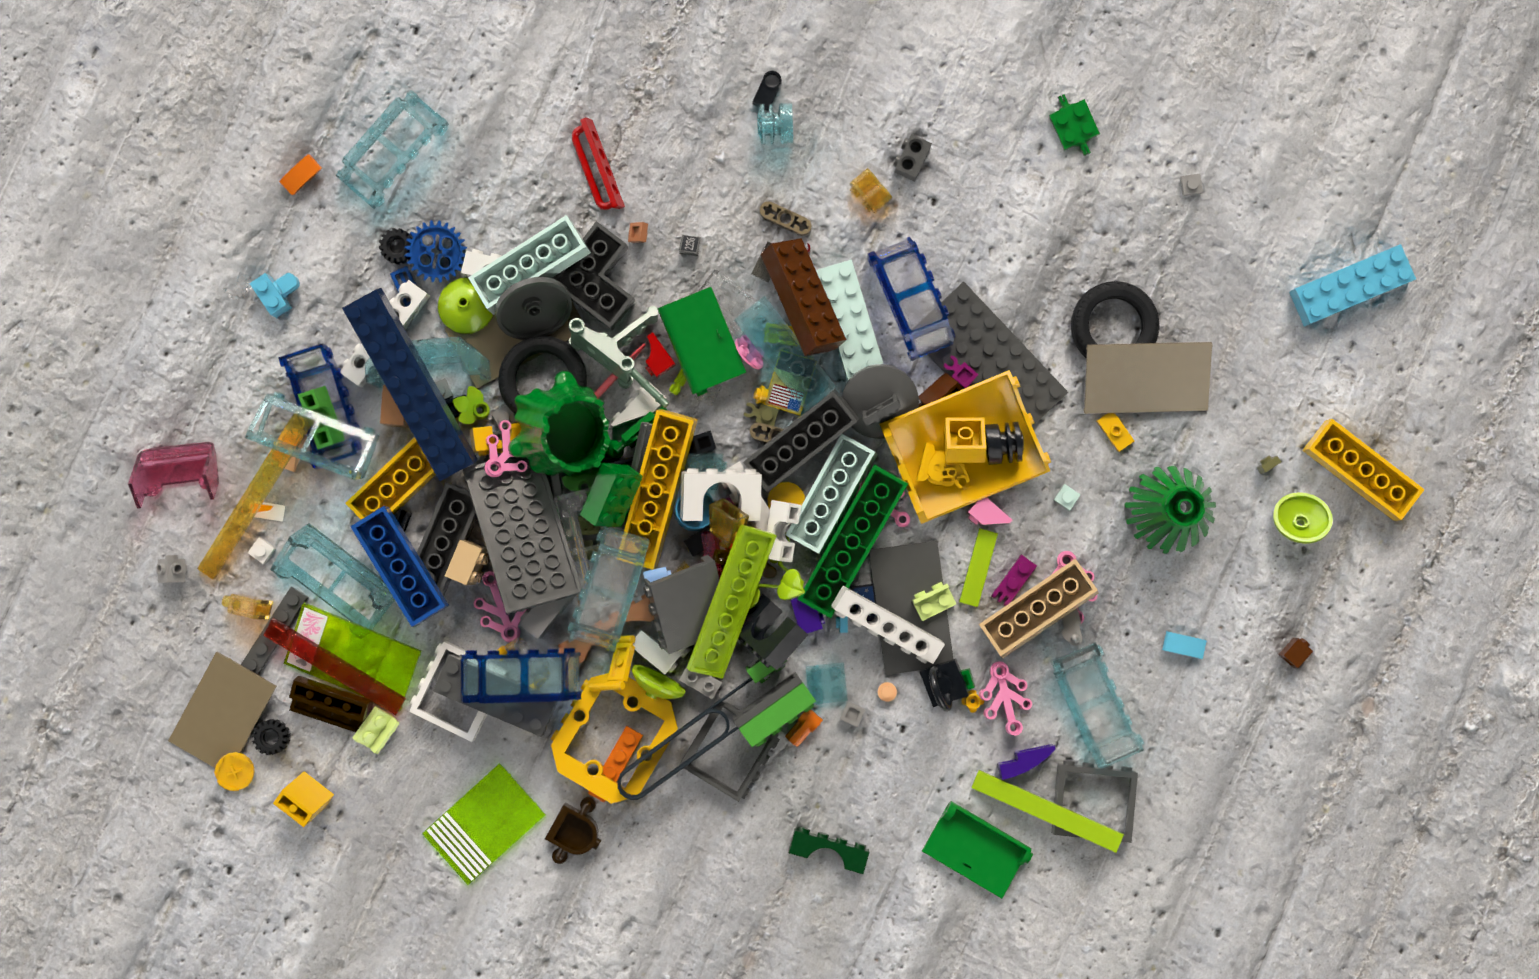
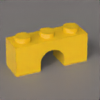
M519 423L511 424L510 442L521 431ZM492 426L477 427L469 430L473 452L478 453V456L489 455V446L486 444V438L493 434ZM490 437L489 442L494 444L495 438ZM499 440L496 445L497 454L503 452L502 440Z

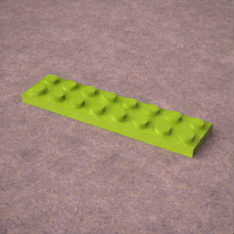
M740 524L687 666L689 671L723 679L777 535L774 533Z

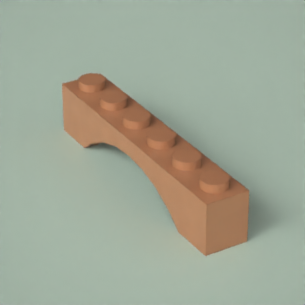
M645 594L642 595L641 598L643 600L635 603V601L630 602L624 606L626 610L621 613L617 610L608 615L609 620L604 623L600 620L591 625L593 629L587 633L583 630L574 635L575 640L571 642L566 640L559 644L558 647L560 649L555 652L565 669L568 671L584 662L595 641L611 627L628 621L651 622L655 620L648 608V604H650L649 598Z

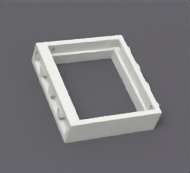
M444 641L442 644L439 643L435 650L437 656L434 661H430L426 669L428 674L426 678L421 679L418 685L420 690L417 696L414 695L410 701L409 706H411L409 712L473 742L487 714L478 711L467 732L420 709L419 707L447 650L503 676L507 675L508 670L448 641Z

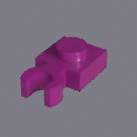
M951 356L950 359L954 363L953 366H948L945 363L943 367L948 371H953L954 374L951 377L965 389L978 376V373L965 362L960 366L957 358Z

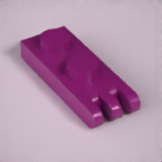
M1021 554L991 594V597L995 598L1000 593L1001 595L997 601L1001 603L1006 597L1007 600L1003 605H1008L1037 565Z

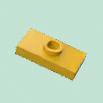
M1107 413L1096 421L1117 452H1120L1135 441L1115 413Z

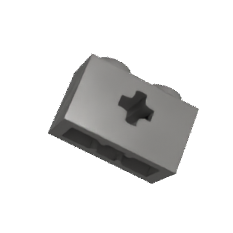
M687 667L679 681L711 699L714 698L723 682L713 676L689 671Z

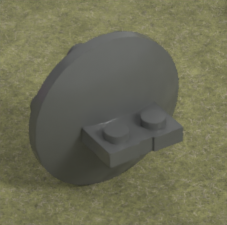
M877 364L859 370L848 380L842 393L843 399L859 417V420L851 427L859 434L874 439H885L880 423L917 409L919 406L918 392L912 379L904 371L891 365Z

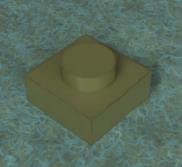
M1269 455L1260 461L1261 465L1256 468L1260 474L1266 473L1281 463V460L1278 456L1270 457Z

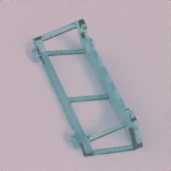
M274 391L273 394H266L247 430L246 439L353 480L365 478L380 437L379 434L375 433V429L364 426V429L357 428L294 404L285 399L286 395ZM267 404L259 429L253 430ZM272 405L315 421L302 449L275 439L274 436L263 431ZM319 423L368 442L356 467L347 464L343 465L306 450ZM368 453L363 469H361L360 467Z
M310 523L289 536L270 569L281 579L293 577L352 622L350 630L361 639L372 631L395 600L380 576ZM296 547H302L306 550L313 547L343 570L329 589L289 559V556ZM346 573L371 591L368 597L372 600V607L376 610L370 620L333 593V589Z

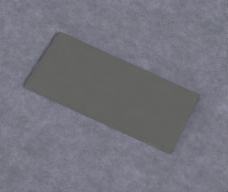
M933 540L878 549L871 548L869 558L877 605L939 638L945 644L934 664L928 661L925 664L916 658V654L911 652L909 655L900 650L901 646L896 643L894 646L884 641L885 637L880 635L885 675L919 671L952 660L953 651L947 609L921 621L912 603V600L915 599V594L923 590L927 593L933 590L931 586L939 582L943 584L938 541ZM886 623L883 626V630H889L891 623ZM902 632L899 639H905L908 633ZM924 641L917 642L916 648H921Z

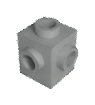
M165 555V559L158 560L156 566L158 583L185 582V574L187 572L185 559H178V555Z

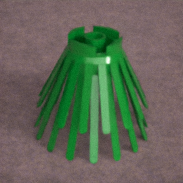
M1173 465L1167 467L1174 481L1160 467H1155V471L1152 474L1163 484L1145 474H1141L1139 476L1142 479L1140 485L1153 491L1133 486L1129 488L1130 492L1138 493L1133 495V499L1149 502L1125 503V508H1142L1131 511L1132 515L1141 516L1126 519L1128 525L1148 520L1136 525V529L1141 530L1134 534L1136 539L1157 529L1146 538V541L1150 542L1146 546L1148 549H1152L1169 533L1160 546L1164 554L1170 551L1179 534L1180 537L1176 551H1185L1190 529L1191 546H1195L1199 543L1198 525L1203 536L1206 537L1208 535L1209 526L1204 517L1211 523L1215 521L1213 511L1208 509L1216 508V502H1208L1212 500L1210 495L1212 492L1211 488L1208 487L1202 493L1204 482L1200 475L1197 476L1194 488L1192 472L1187 468H1183L1184 482L1177 467ZM1182 502L1186 504L1185 512L1180 509Z

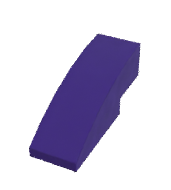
M1048 744L1014 751L1016 759L997 763L1000 778L1002 780L1012 778L1036 767L1056 750L1055 745Z

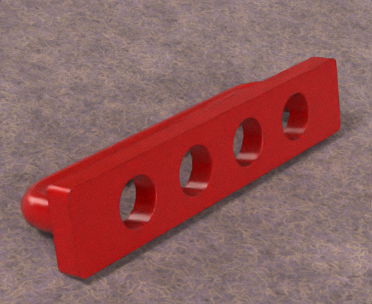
M585 117L580 120L582 125L576 127L572 132V142L597 207L602 210L611 208L622 209L625 205L592 119ZM585 132L610 201L603 202L580 142L579 135Z

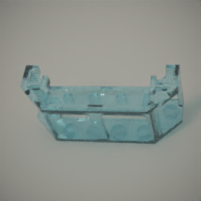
M410 90L403 100L400 97L396 98L344 156L342 163L345 166L337 172L336 177L373 209L380 207L385 201L383 190L385 188L388 189L393 184V179L397 174L400 175L407 167L406 164L418 156V150L431 141L432 135L442 136L447 131L449 123ZM419 102L439 120L429 123L411 106L415 107ZM403 110L424 126V131L406 151H401L383 135ZM378 140L397 157V161L380 181L374 182L356 164ZM353 172L372 188L369 200L348 183L352 178Z
M449 337L411 340L425 366L461 363L462 369L466 374L480 375V380H491L490 360L463 338ZM369 358L365 362L366 383L377 388H383L385 384Z

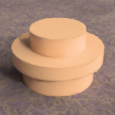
M885 682L878 687L877 693L881 700L889 702L896 697L897 689L892 683Z

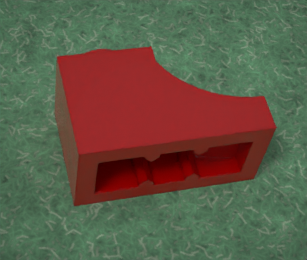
M652 332L647 336L651 352L649 358L645 361L647 363L645 368L651 377L655 375L658 379L675 367L676 364Z

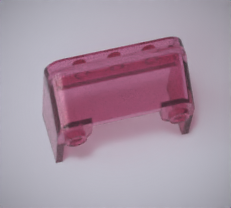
M201 442L141 451L137 455L128 482L137 509L142 507L145 496L153 497L158 495L163 485L199 481L201 488L207 489L210 500H213L219 484L214 444L212 442Z

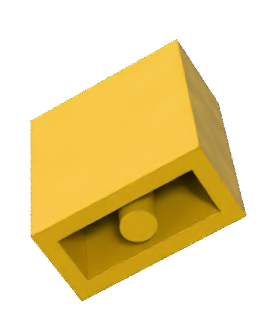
M304 771L282 789L273 804L302 827H305L326 808L334 794Z

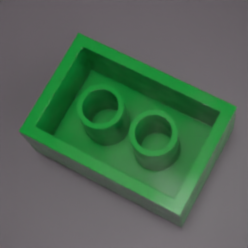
M602 463L580 515L594 526L622 527L643 475L629 465Z

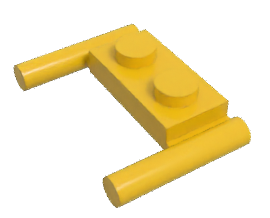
M634 635L604 637L600 639L601 645H616L607 683H592L589 685L590 691L623 690L625 688L635 646H633L635 642Z

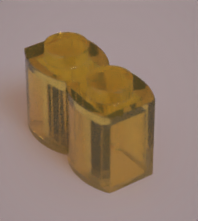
M868 168L850 182L851 193L856 198L860 197L863 200L862 205L868 212L872 211L875 214L892 200L891 194Z

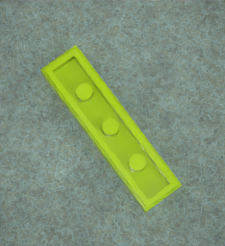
M979 528L960 595V603L978 607L998 533Z

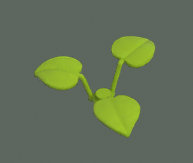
M769 559L773 564L778 562V565L786 573L782 576L780 585L758 584L749 609L757 604L760 597L759 588L762 587L777 588L778 597L782 600L793 599L804 594V581L801 579L799 572L796 569L788 570L782 564V561Z

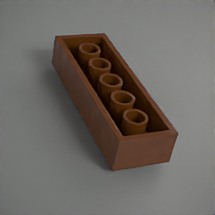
M802 238L771 243L760 255L804 356L836 350L846 341V337Z

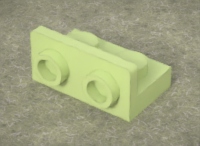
M942 582L931 586L933 590L927 593L923 590L914 595L915 599L912 600V603L921 621L956 605L947 583L943 585Z
M375 706L352 738L356 742L370 748L373 753L378 754L390 736L395 732L399 722L392 714Z

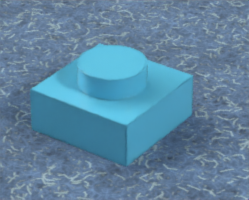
M847 616L845 618L836 617V628H839L840 633H848Z

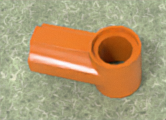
M813 710L803 712L797 719L798 722L785 736L796 747L823 721Z

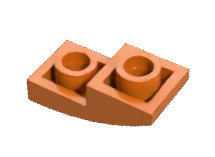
M307 154L279 182L291 195H295L308 181L312 180L322 167L310 154Z

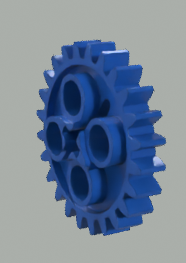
M431 220L429 226L423 222V229L416 226L417 233L410 232L413 239H406L410 246L404 247V249L409 250V253L405 254L404 257H410L411 260L407 264H413L411 271L417 269L416 276L418 277L423 274L424 281L430 277L431 283L435 281V278L441 283L442 277L448 281L449 274L455 277L456 273L454 270H462L458 266L459 264L463 265L464 262L461 260V258L465 257L462 250L467 249L466 246H461L465 239H458L461 233H453L455 227L448 229V223L441 226L440 220L436 225ZM436 235H439L437 250L440 251V254L436 256V268L433 269L434 253L431 250L435 248ZM424 236L431 237L432 244L430 246L423 244L422 238ZM444 238L451 241L449 249L442 246L441 242ZM422 255H427L430 258L428 265L421 263L420 257ZM442 257L447 258L449 261L447 268L439 264Z

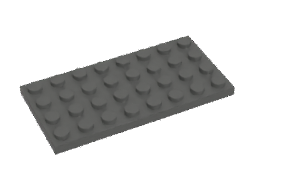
M965 282L961 283L908 333L944 373L946 372L950 376L954 374L953 371H948L943 367L945 363L948 366H953L954 363L950 359L951 356L957 358L960 366L965 362L978 373V376L968 387L1010 370L1012 377L1016 376L1019 381L1020 387L1017 389L1026 413H1031L1034 423L1038 422L1069 393Z
M509 457L504 463H516L523 460L528 466L526 471H503L502 475L495 478L486 474L484 469L485 463L463 469L506 615L579 595L583 592L546 474L534 472L530 468L529 460L525 457ZM519 463L518 468L520 470H523L524 465L522 463ZM492 464L491 470L496 471L497 466Z

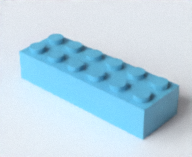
M1400 244L1291 290L1289 294L1305 327L1416 280V277Z

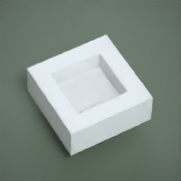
M259 537L248 551V554L262 564H265L276 548Z

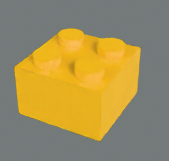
M945 418L946 463H985L986 435L984 418Z

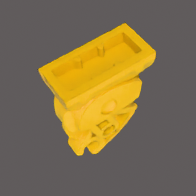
M925 443L916 480L924 481L927 479L934 485L952 486L955 484L958 488L963 487L959 484L960 478H964L966 483L970 482L963 463H946L944 451H935L934 445ZM944 478H951V480L944 481Z

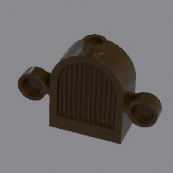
M593 797L583 798L580 803L581 810L566 802L562 806L545 837V840L559 847L552 853V859L555 863H564L568 858V852L580 855L590 851L592 848L595 850L598 848L601 839L598 838V825L591 816L587 815L596 808V801Z

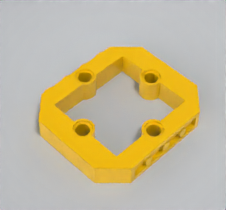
M609 673L584 681L580 688L583 692L580 697L576 696L570 705L573 709L570 714L565 713L560 722L563 724L559 731L556 729L551 737L553 741L551 748L557 772L612 804L627 799L620 794L618 783L602 774V763L596 759L583 763L566 753L580 727L589 721L590 710L602 692L590 691L589 685L592 683H607ZM628 677L623 690H613L624 697L623 705L628 711L634 712L642 707L664 720L650 746L646 745L638 750L637 759L641 757L643 750L650 751L677 731L678 726L671 701L659 697L653 699L647 696L646 691L638 685L637 681ZM632 696L636 697L639 702L635 708L628 705V699ZM578 710L585 713V719L581 722L575 719V713ZM670 742L653 753L649 761L644 760L638 765L626 787L622 786L626 793L637 795L642 791ZM590 764L598 766L599 771L596 775L589 773L588 767Z

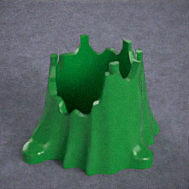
M568 371L559 372L555 376L552 389L549 391L536 388L527 395L515 397V404L517 406L515 421L520 424L521 431L509 443L508 451L514 457L527 458L530 468L534 472L550 476L563 472L568 476H572L574 472L584 470V472L589 474L592 472L593 467H599L602 463H611V461L623 456L624 449L617 453L613 448L619 441L611 440L608 434L610 420L606 419L604 414L605 409L603 406L605 401L596 397L593 389L578 385L572 373Z

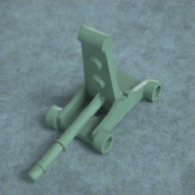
M650 306L647 313L613 338L607 337L608 334L605 332L598 333L585 327L584 322L579 318H574L569 322V331L571 332L569 345L576 351L583 350L617 376L618 384L621 388H630L634 378L663 408L670 404L634 368V360L629 356H624L619 351L621 347L627 346L637 334L641 335L648 325L655 324L658 321L659 312L656 306Z

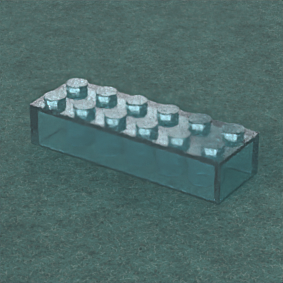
M765 296L734 319L736 325L805 412L836 388L835 384L812 355L804 356L796 335Z

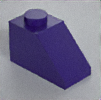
M797 598L790 599L798 626L806 633L823 629L822 624H825L822 613H818L817 610L799 601Z

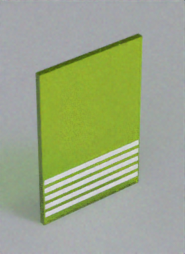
M499 763L422 834L455 870L457 875L469 885L546 814Z

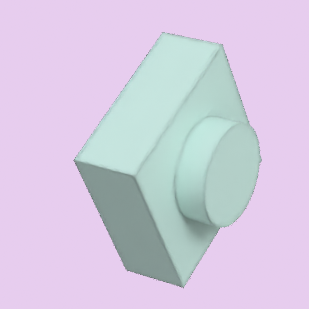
M1063 484L1053 500L1070 511L1080 497V494L1066 484Z

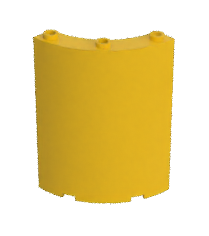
M1010 370L880 423L901 477L908 483L906 488L921 524L1050 472L1048 465L1051 463L1050 457L1047 452L1043 453L1032 427V424H1035L1031 413H1026L1017 389L1020 387L1019 381L1016 376L1012 377ZM945 418H984L985 425L998 424L1000 432H1004L1005 423L1008 422L1010 431H1013V422H1019L1024 440L1022 462H1017L1015 454H1013L1012 463L1008 462L1007 455H1003L1002 464L989 465L986 454L985 463H963L970 482L966 483L964 478H960L959 484L963 486L962 488H958L955 484L952 486L934 485L927 479L924 481L916 480L925 443L934 445L935 451L940 452L941 450L945 452ZM944 478V481L951 480V478Z

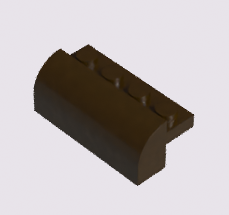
M297 676L293 680L289 698L292 699L289 711L353 732H357L373 708V700L302 676Z

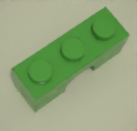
M326 386L298 394L304 413L310 412L316 419L317 427L311 433L317 450L344 441L345 438Z

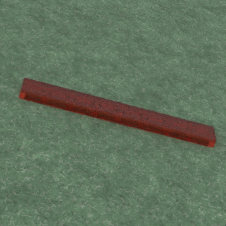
M275 618L270 621L263 636L352 690L373 700L374 703L395 716L406 700L404 696Z

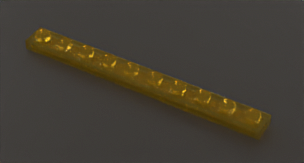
M299 409L295 410L197 569L211 579H216L313 424L314 419Z

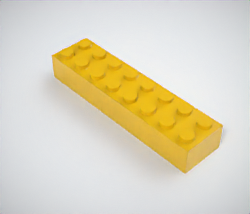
M664 409L656 410L640 470L643 478L629 510L617 559L652 570L658 567L681 484V472H684L698 419Z

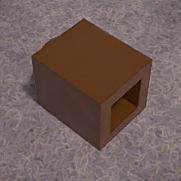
M1293 638L1278 655L1292 668H1299L1313 650L1309 648L1310 644L1305 639Z

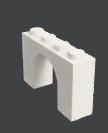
M687 468V472H681L680 518L683 521H703L704 495L709 487L719 482H727L735 487L738 493L739 520L760 521L762 474L756 472V469H745V472H737V469H725V472H718V469L708 468L706 472H699V469Z
M644 630L639 632L633 643L635 650L664 674L667 672L672 673L678 666L676 663L680 656L684 658L690 651L687 647L668 654Z

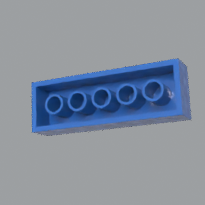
M388 506L379 508L350 526L411 627L421 624L449 606Z

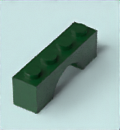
M800 826L799 829L794 828L788 853L808 858L811 853L818 849L829 848L841 856L844 869L864 874L870 851L864 844L855 842V845L847 843L848 840L837 837L836 840L831 839L826 833H810V829Z

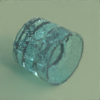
M771 103L769 104V112L766 113L764 104H760L757 114V128L761 145H766V136H770L771 144H774L775 135H779L781 144L794 143L792 103H780L778 112H774Z

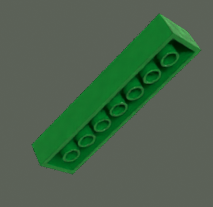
M874 464L804 587L805 593L798 597L799 601L832 618L835 612L831 606L842 586L850 587L908 485L906 481Z

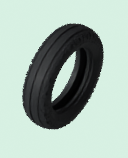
M1111 281L1092 287L1079 299L1073 310L1071 333L1076 347L1085 358L1087 355V345L1097 344L1089 330L1090 315L1095 306L1105 300H1123L1135 308L1141 320V333L1135 344L1156 343L1159 335V316L1153 301L1140 288L1126 282Z
M534 336L520 341L509 350L499 369L498 384L505 404L515 415L517 413L515 397L520 395L516 386V374L522 362L534 354L549 353L557 356L565 363L568 371L573 374L578 385L582 387L587 386V374L584 363L572 346L555 337Z

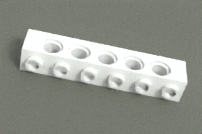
M410 280L407 283L404 282L398 290V295L389 301L394 311L399 313V320L405 330L430 298V295ZM404 298L411 299V303L407 307L403 306ZM359 343L353 349L354 354L351 358L343 362L340 373L363 388L376 368L362 343ZM360 359L365 360V365L362 368L357 367V362Z
M842 586L831 605L836 615L841 618L849 617L854 625L860 628L862 625L867 627L869 633L876 637L878 634L885 637L884 641L890 645L898 644L901 646L900 650L909 655L911 652L916 654V658L925 664L927 661L934 664L945 645L939 638L845 586ZM857 604L859 606L856 612H850L852 605ZM869 614H875V618L872 621L866 620ZM886 623H891L889 630H883V626ZM902 632L908 633L905 639H899ZM924 641L921 648H916L917 642Z

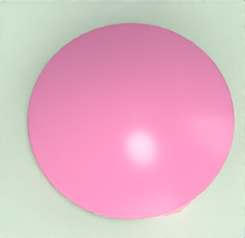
M743 335L737 338L735 346L741 358L751 367L761 369L763 367V351L759 347L755 348L747 336Z

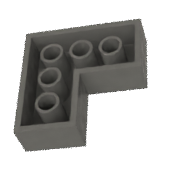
M596 221L583 237V241L591 253L555 275L552 279L561 282L567 288L573 302L613 331L635 302L633 296L607 278V275L627 251L628 246Z

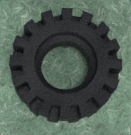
M392 228V231L387 230V233L382 235V240H379L381 244L379 246L380 253L391 263L405 264L407 260H411L410 257H404L405 254L409 253V250L403 249L400 253H393L390 246L396 239L402 240L405 246H410L406 239H413V237L407 231L400 228Z
M270 719L259 723L258 727L254 729L255 733L252 734V737H254L252 742L256 744V750L259 749L262 754L274 755L286 749L287 744L290 742L288 739L291 737V733L288 734L289 728L285 727L286 724L284 722L281 723L278 719ZM268 730H274L278 734V741L273 745L265 741V733Z

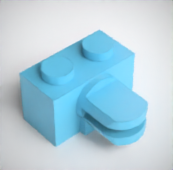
M264 273L249 283L269 314L275 318H278L292 308L286 298L300 286L299 279L291 273H286L275 281L272 276Z

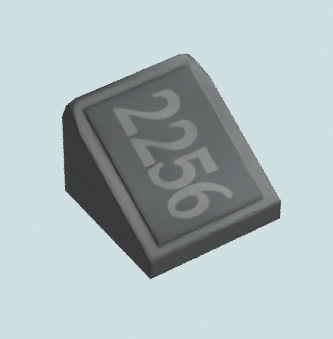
M682 235L679 254L698 256L701 237Z

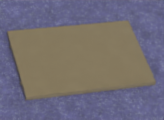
M217 651L168 741L215 768L218 761L224 755L242 752L277 686Z

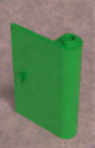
M712 287L657 309L692 395L697 394V397L708 393V388L746 373Z
M950 801L944 809L922 849L923 853L1001 899L1004 897L1020 865L1028 864L1033 856V853H1031L1032 848L953 801Z

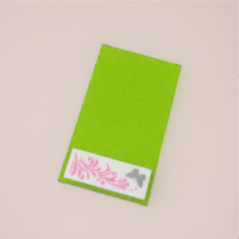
M304 602L283 664L400 712L419 657L421 656V650Z

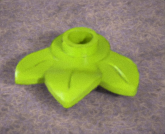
M473 386L468 387L467 396L453 399L454 407L461 412L458 421L463 424H472L476 420H483L490 413L489 405L484 402L482 392ZM478 407L483 409L482 414L477 413Z

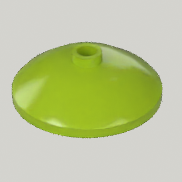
M468 277L450 282L439 296V316L442 322L454 332L460 334L478 332L486 327L493 317V314L487 310ZM462 300H467L465 305H461Z
M1297 492L1282 497L1277 502L1273 511V521L1277 530L1287 539L1297 543L1310 544L1322 540L1330 532L1333 523L1332 513L1327 504L1320 498L1308 493Z
M634 665L632 668V674L638 685L646 691L647 696L653 699L657 697L677 699L683 697L686 692L679 683L657 670L643 665Z

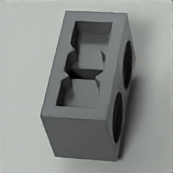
M912 134L909 139L905 138L901 149L904 151L901 156L897 155L893 164L896 167L894 173L915 182L932 143ZM917 145L920 151L917 153L912 152L910 147ZM909 162L912 164V169L906 170L902 164Z

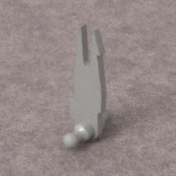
M1075 609L1062 618L1064 629L1061 630L1063 637L1071 645L1079 646L1083 638L1080 629L1079 612Z

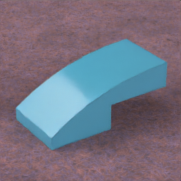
M1166 631L1162 650L1203 659L1207 640Z

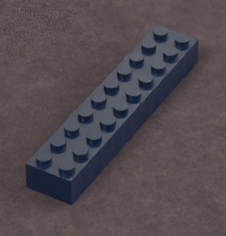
M376 289L342 307L439 481L474 464L478 460L383 289Z

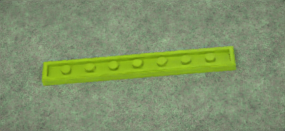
M978 770L971 787L1117 853L1124 836L1121 832L982 770Z

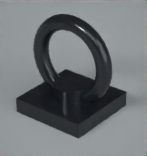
M956 658L919 671L933 707L939 706L943 711L948 712L952 708V701L970 695Z

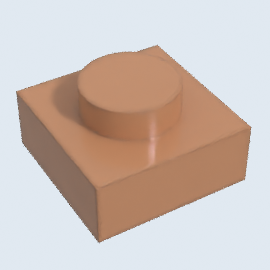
M630 223L628 242L645 243L648 234V223Z

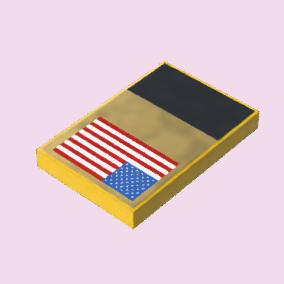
M780 350L769 385L768 397L764 405L800 416L817 361Z

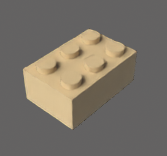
M460 540L445 577L464 585L480 583L484 572H482L484 564L487 565L490 561L486 548L471 541Z

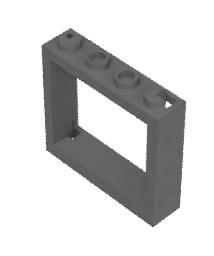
M726 701L713 708L720 711L722 708H725L735 715L741 711ZM718 713L709 714L679 765L697 752L718 717ZM772 733L770 734L768 741L738 791H735L691 763L684 769L739 802L741 798L745 799L750 789L747 787L750 782H755L760 774L758 769L761 764L765 766L770 758L768 755L770 749L776 748L780 740L777 738L779 733L774 736Z
M1063 760V763H1058L1054 803L1063 807L1066 771L1130 778L1125 832H1121L1124 834L1121 842L1132 843L1138 773L1132 771V767L1121 766V769H1113V765L1102 764V767H1094V763L1083 762L1082 765H1075L1074 761ZM1052 824L1051 833L1054 835L1082 838Z

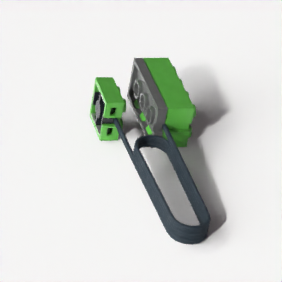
M757 658L745 667L751 676L748 680L626 767L618 778L619 792L629 800L643 798L737 729L741 731L751 747L755 745L759 747L766 742L765 738L771 733L773 736L783 729L781 726L785 723L791 724L798 719L797 715L803 710L804 712L811 710L815 706L813 703L816 700L797 673L794 672L734 715L732 718L736 727L729 731L730 725L727 715L713 708L750 681L763 683L770 678L769 674L774 670L778 672L786 666L784 662L778 670L772 666L768 668ZM710 713H718L725 718L726 729L720 737L642 793L631 795L623 790L621 780L627 772L701 718Z

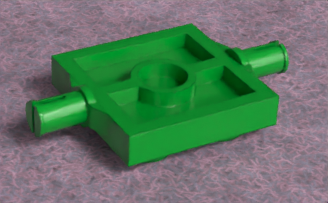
M1065 94L1062 97L1060 95L1058 99L1062 108L1050 114L1049 118L1064 151L1071 147L1080 146L1083 156L1091 153L1087 142L1091 138L1100 135V132L1085 99L1069 104Z
M650 411L621 435V441L613 447L617 453L626 446L636 447L641 423L649 422L653 425L656 412L652 413Z

